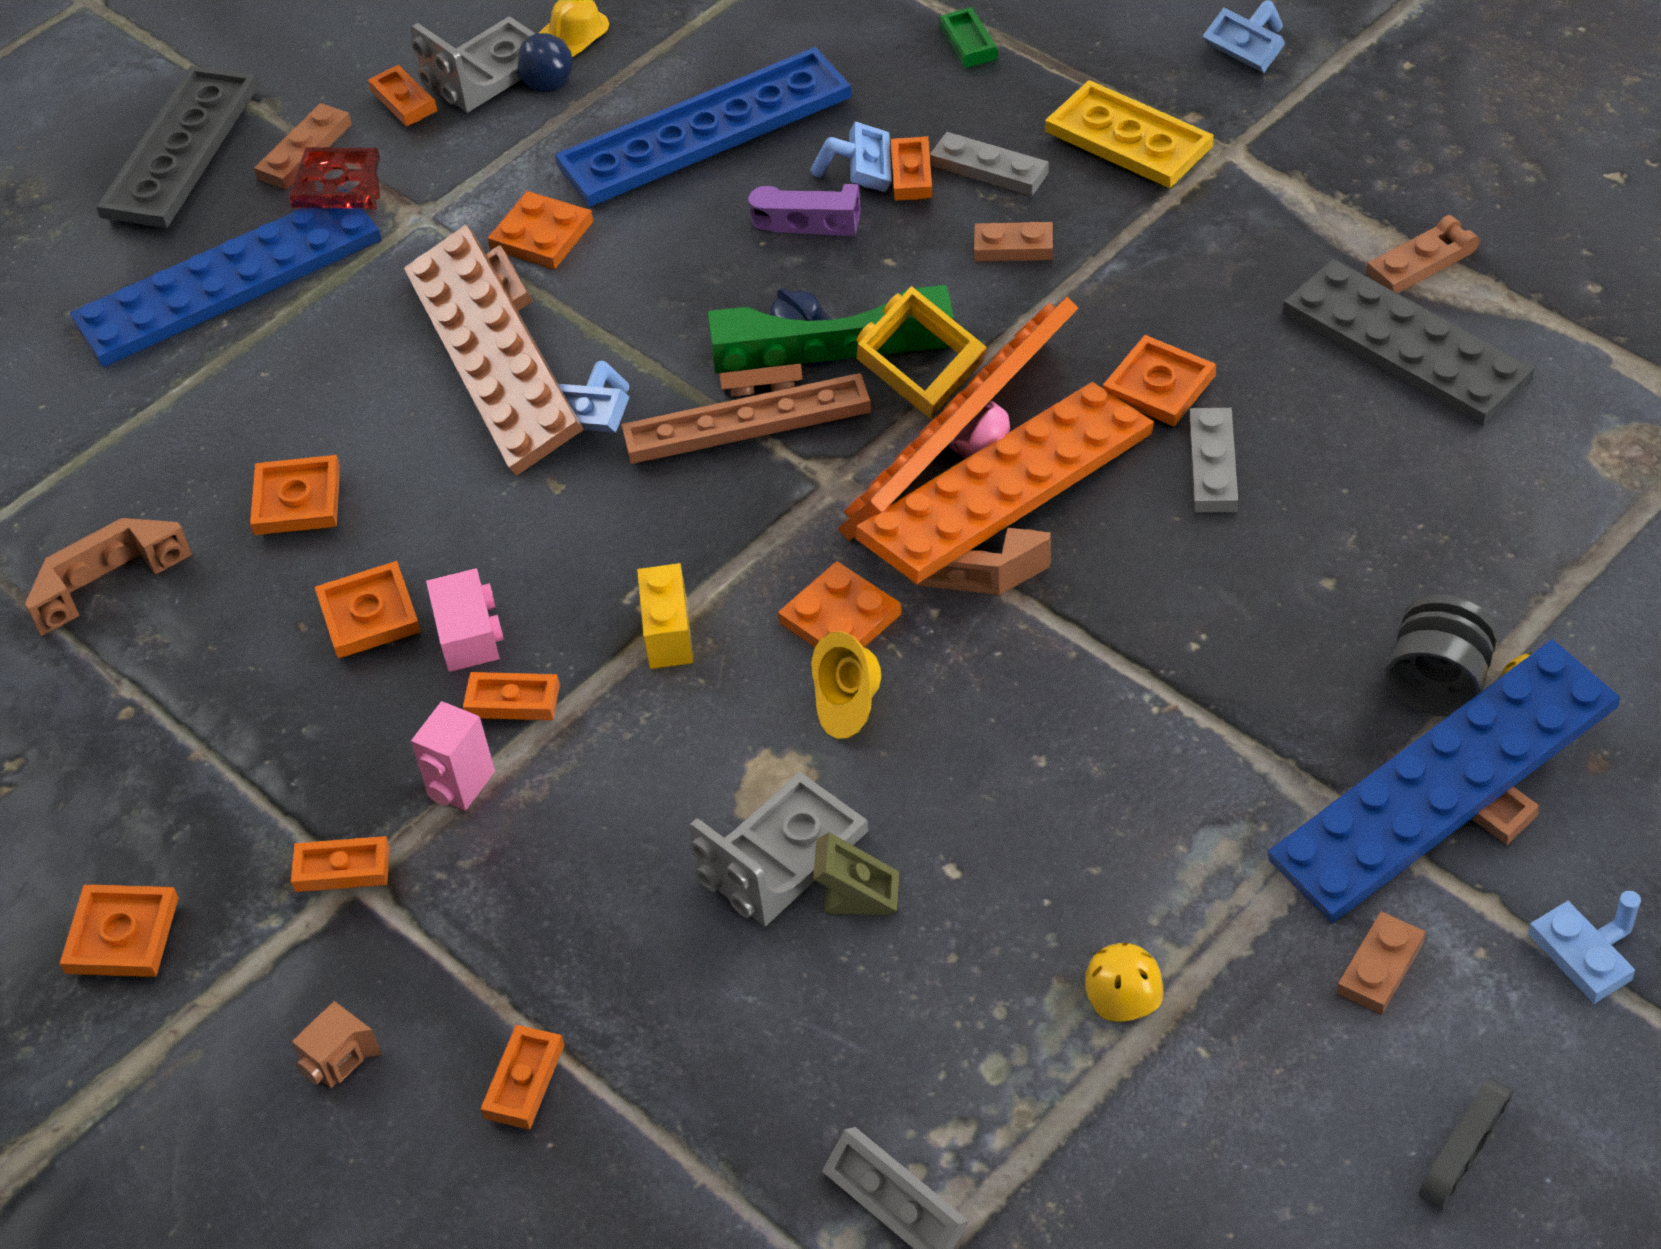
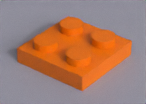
M526 191L488 237L490 250L501 245L509 256L555 270L594 222L592 210Z
M1144 335L1103 384V389L1140 413L1175 427L1216 376V364Z
M337 455L255 463L250 526L253 534L263 535L337 527L340 464Z
M397 561L315 586V591L338 659L421 632Z
M836 561L779 610L778 619L782 626L813 647H816L820 639L830 632L840 631L854 636L863 647H866L902 614V609L899 601Z
M84 884L59 963L65 974L157 977L179 898L175 888Z

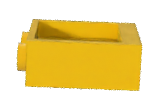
M911 286L903 296L897 293L890 299L883 310L885 315L876 325L870 322L863 328L856 339L858 342L856 359L928 418L932 419L984 362L987 347ZM910 315L958 353L954 360L926 390H923L877 352Z

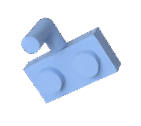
M1270 0L1263 1L1250 20L1223 7L1202 36L1207 45L1262 73L1267 70L1285 45L1282 36L1276 34V32L1282 29L1283 23L1274 3ZM1265 23L1267 24L1269 30L1263 27Z
M855 121L849 131V142L834 137H829L825 140L810 169L814 176L823 177L835 154L850 158L851 182L865 188H872L886 193L892 182L889 132Z
M598 361L595 363L586 386L559 384L584 430L616 433L629 400V396L626 394L629 390V383L607 362ZM604 384H607L610 388H605L603 386Z
M1634 891L1623 892L1614 920L1598 930L1568 900L1531 922L1528 935L1589 1000L1595 1004L1633 980L1635 969L1612 944L1632 932L1641 898Z

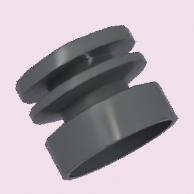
M1447 594L1427 595L1414 600L1405 609L1402 625L1398 630L1397 642L1393 646L1386 667L1385 681L1390 692L1402 703L1419 712L1435 716L1451 715L1483 691L1488 668L1491 665L1499 635L1494 619L1482 607L1467 599Z

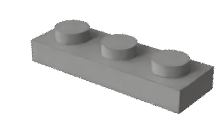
M950 132L944 134L930 153V165L932 167L1029 196L1034 195L1049 173L1048 161Z
M1232 407L1190 408L1189 426L1194 513L1237 512L1238 490Z
M856 1127L844 1129L822 1170L825 1175L913 1249H954L969 1222L968 1219Z

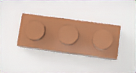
M320 103L254 167L257 179L287 190L352 125L349 113Z

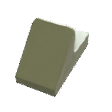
M830 832L816 839L813 880L826 886L824 911L826 913L891 915L897 912L899 871Z

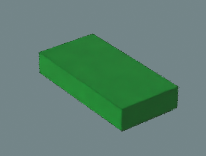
M972 7L939 16V27L964 68L998 59V48Z

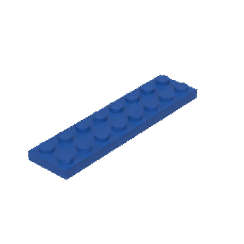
M813 47L556 153V164L588 207H591L852 97L851 85L816 47Z
M346 188L237 238L230 239L208 251L194 255L188 260L161 270L130 286H125L94 302L87 303L83 307L69 313L74 325L103 368L380 242L382 239L378 227Z
M1551 639L1268 850V859L1333 924L1476 816L1479 811L1489 806L1506 791L1514 787L1618 708L1620 696L1555 640Z

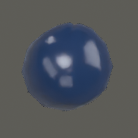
M537 33L527 37L526 41L522 42L518 54L517 74L519 78L529 88L540 92L556 91L566 84L572 68V53L564 40L549 33Z

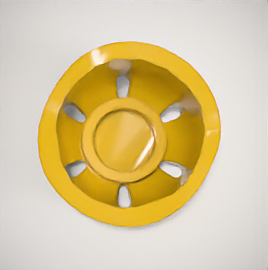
M1131 943L1108 945L1092 957L1085 972L1086 995L1099 1016L1108 1021L1123 1022L1135 1020L1152 1013L1162 1003L1164 991L1161 971L1155 958L1140 946Z

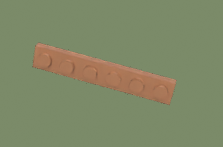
M858 373L621 425L630 464L871 413V401L862 374Z

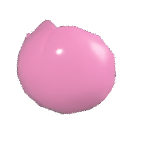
M990 401L958 433L949 444V447L966 459L989 444L1001 440L1010 432L1007 412L995 402Z

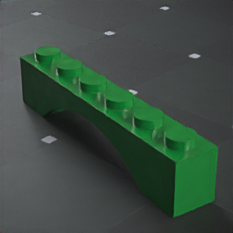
M947 285L915 288L954 320ZM906 289V290H905L904 292H902L900 295L903 296V294H904L908 289ZM887 303L855 316L818 321L785 319L764 314L750 307L708 311L710 343L715 374L857 358L858 342L856 339L870 322H873L875 325L885 315L883 310ZM910 315L877 352L885 355L948 348L949 346Z

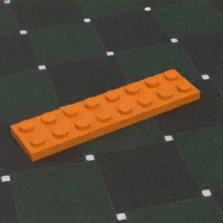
M1068 296L1056 307L1049 302L1024 324L1014 335L1015 337L991 358L992 361L967 383L964 390L960 391L943 408L944 410L920 431L919 436L894 458L895 461L868 485L869 488L843 511L848 518L837 530L848 541L856 536V526L876 513H883L1074 314L1078 307Z
M1092 381L1007 433L1001 440L989 444L894 502L883 513H876L856 526L855 539L918 584L1152 435L1154 421L1116 396L1107 393L1105 389Z

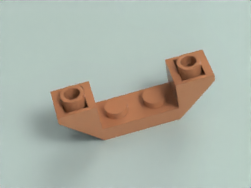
M120 518L45 558L25 602V606L38 633L43 636L78 617L79 613L70 593L141 555L156 575L191 556L190 547L178 522Z
M1007 528L1002 554L970 550L918 584L911 579L909 580L917 586L1001 595L1050 567L1051 532Z

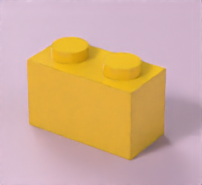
M681 563L637 569L643 636L650 669L694 663L687 597Z

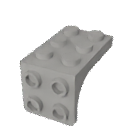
M509 16L455 49L419 23L410 27L413 38L411 46L417 55L420 67L418 70L420 80L427 88L434 89L448 103L455 104L466 113L521 80L517 74L519 49L527 37L536 34Z
M799 771L726 837H722L700 819L696 818L688 827L691 838L690 848L694 853L697 868L695 874L706 889L711 892L718 890L727 897L733 908L745 918L752 916L766 927L815 881L813 880L816 839L830 832L849 844L854 845L868 832V821Z

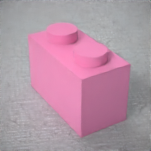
M477 568L427 580L426 583L448 672L499 660L496 642L502 641L504 638L498 615L489 617L488 610L496 608L490 583L481 585Z
M443 701L439 703L411 740L426 792L433 801L440 805L448 806L450 804L466 811L495 772L480 716Z

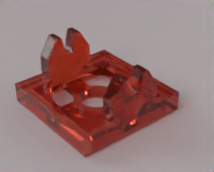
M305 147L289 195L291 207L377 209L376 199H380L379 180L376 172L380 161L378 148ZM345 163L354 164L361 169H348ZM332 170L344 171L337 178L329 179L324 177L326 173ZM316 181H321L324 185L322 191H316ZM346 181H359V184L351 191L336 192L337 186L344 184Z

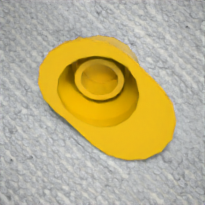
M558 0L553 6L550 23L539 33H549L563 39L570 49L572 57H574L608 31L610 24L608 18L598 11L593 0Z
M843 631L830 632L822 637L816 645L811 661L816 707L820 724L825 732L836 739H847L857 734L867 722L871 710L872 697L880 686L882 678L881 667L877 657L869 649L863 647L854 636Z

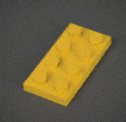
M1090 80L1045 120V132L1168 188H1171L1213 147L1214 135Z

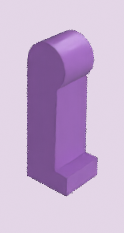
M844 184L842 191H783L773 186H761L754 189L748 197L751 223L757 229L783 233L856 236L861 213L859 184Z

